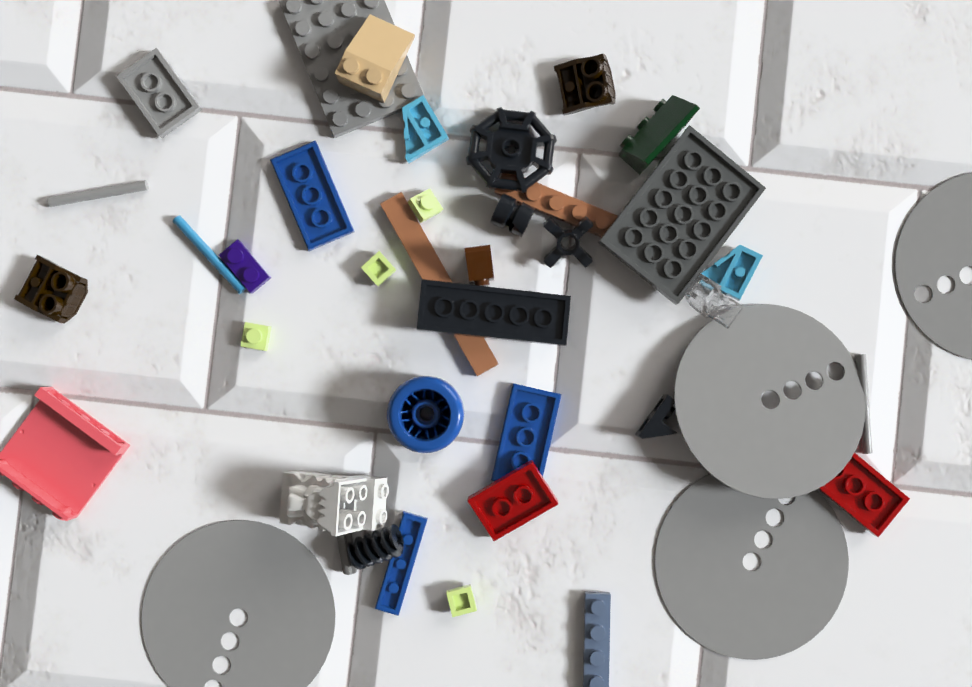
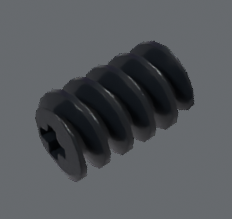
M392 524L390 530L384 527L381 529V533L375 530L372 535L369 533L364 534L363 538L361 536L356 537L354 542L350 541L347 544L349 560L359 570L367 566H373L375 563H382L384 560H391L393 557H399L404 549V540L396 524Z

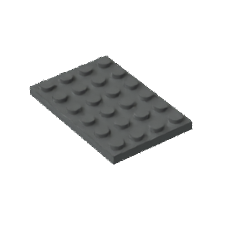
M689 125L598 243L672 303L677 305L766 187Z

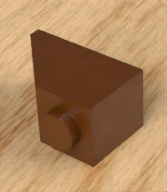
M490 245L465 248L469 284L474 283L478 286L490 285L489 281L494 280Z

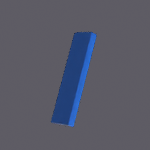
M407 511L403 512L399 526L404 540L403 553L401 556L393 557L389 560L375 609L399 616L428 520L427 517Z

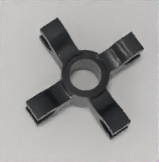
M551 216L543 223V227L557 239V245L543 258V262L551 268L563 255H574L585 268L593 262L592 256L580 246L579 239L593 227V222L587 216L574 229H562ZM566 236L574 238L575 244L567 248L561 244V240Z

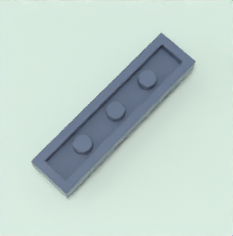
M585 592L583 687H609L610 592Z

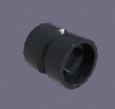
M503 193L490 223L500 228L507 226L509 227V232L522 238L535 208L524 202L517 204L515 198Z

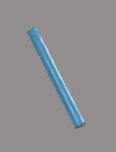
M180 215L175 217L173 223L239 294L243 293L246 287Z

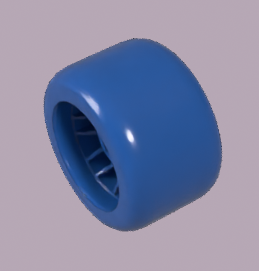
M419 376L405 381L394 391L387 407V422L392 435L402 446L418 453H433L446 448L458 436L464 422V405L457 390L447 381L433 376ZM428 406L433 409L434 416L431 420H424L421 417L420 411L423 407Z

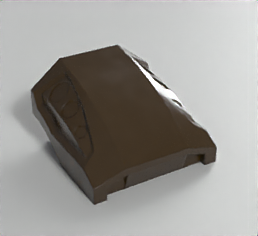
M605 54L578 58L554 66L563 101V115L615 104L616 92L611 68Z
M37 255L35 258L37 260L19 295H16L14 299L36 312L65 324L77 314L88 293V280L47 258Z

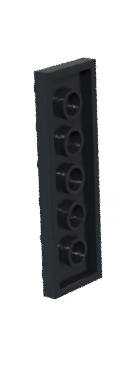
M422 279L416 330L566 346L571 296Z

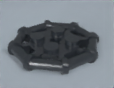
M500 107L489 117L477 125H472L470 128L471 138L466 163L472 166L486 183L488 189L498 188L525 193L529 187L553 172V153L557 139L537 118L535 112L504 110ZM507 120L523 122V124L507 123ZM497 122L500 123L499 129L495 132L494 130L492 132L487 131ZM532 126L540 137L535 138L534 135L532 137L528 128ZM480 139L487 141L486 151H479ZM513 144L514 148L518 149V151L510 154L504 148H509V145ZM544 146L543 160L536 157L537 147ZM488 160L490 162V166L494 169L492 174L481 163L482 161ZM533 165L536 168H538L536 171H534L524 179L523 173L526 172L530 166ZM500 173L514 174L517 180L500 179L499 176Z

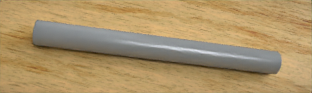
M144 180L47 198V202L50 207L145 191L149 189L147 181Z
M857 354L856 366L865 395V422L861 436L862 454H873L866 354Z

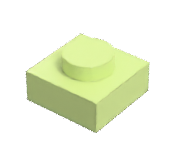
M431 189L410 198L407 202L420 223L439 214L443 210Z
M380 251L361 267L378 287L397 271Z
M245 322L240 346L267 351L271 327Z
M471 584L446 591L452 617L477 611Z

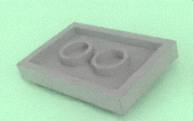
M157 48L116 76L161 138L202 110Z

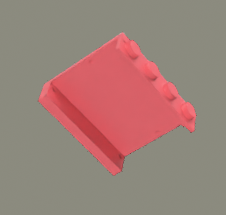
M40 387L34 395L40 400L0 452V475L9 478L12 481V485L17 489L32 495L34 502L52 510V514L56 518L68 521L79 516L130 447V444L53 387Z

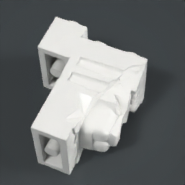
M305 471L283 472L279 523L287 525L297 524L308 526L312 529L319 528L320 531L327 530L331 536H339L360 530L373 531L384 528L387 520V511L385 510L386 498L389 493L387 477L370 475L341 476Z

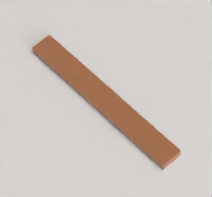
M400 192L380 204L421 278L424 280L453 283L403 193ZM454 334L477 376L498 365L496 358L483 337Z

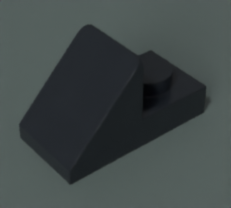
M663 394L635 435L645 439L677 434L676 431L662 422L664 418L667 420L674 412V399L669 395Z

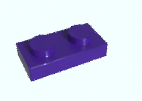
M238 239L219 254L221 259L252 294L271 279L270 275Z

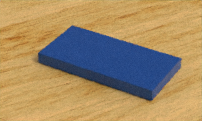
M316 141L270 159L309 251L355 232Z
M512 384L491 481L500 479L530 460L534 462L541 475H544L561 394Z

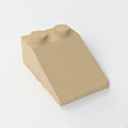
M369 14L345 50L335 71L339 83L385 103L415 38V34Z

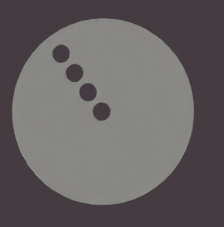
M967 173L940 184L925 195L913 208L898 238L895 252V278L902 303L908 315L922 333L941 348L960 357L972 360V284L963 283L959 276L962 268L966 266L972 267V173ZM942 276H949L954 281V289L948 294L941 293L937 288V281ZM920 285L928 286L932 292V297L927 303H920L915 299V289Z
M755 304L730 310L707 323L695 335L684 351L676 373L674 385L675 413L680 431L688 448L697 461L712 476L728 487L744 494L760 498L783 499L815 491L835 478L844 469L856 451L861 439L865 422V395L860 383L857 366L849 351L831 330L801 311L772 304ZM836 362L843 367L844 375L840 380H832L828 376L827 367L830 363ZM809 372H817L822 377L823 382L819 389L812 390L806 385L805 377ZM788 381H794L800 386L801 394L797 399H789L784 394L783 388ZM773 391L778 395L779 404L776 408L768 409L763 405L762 395L764 392Z
M708 474L689 486L677 498L666 514L656 543L655 572L663 602L676 623L686 634L716 653L738 659L758 660L792 652L812 640L824 629L832 619L843 598L849 572V556L841 523L827 500L817 490L796 496L791 504L783 505L778 499L760 498L739 492L723 484L711 474ZM774 508L781 510L784 516L782 524L777 527L770 526L766 521L767 512ZM762 530L768 531L772 536L771 545L765 549L758 548L754 542L755 535ZM751 552L758 554L761 560L759 568L754 571H749L743 566L744 556Z
M230 520L210 524L192 532L176 543L165 554L148 582L143 599L141 624L149 658L159 676L169 687H204L209 680L219 681L222 687H307L321 670L330 652L336 625V609L328 577L319 561L303 543L284 530L269 524L250 520ZM237 608L243 609L248 615L247 623L241 627L234 626L230 621L231 612ZM233 632L238 636L239 645L235 650H226L222 646L221 639L225 633ZM218 656H225L230 660L231 668L225 674H218L213 669V661Z

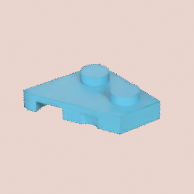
M424 95L402 107L406 146L405 158L408 163L413 162L449 140Z
M739 245L702 272L697 281L740 301L763 255Z

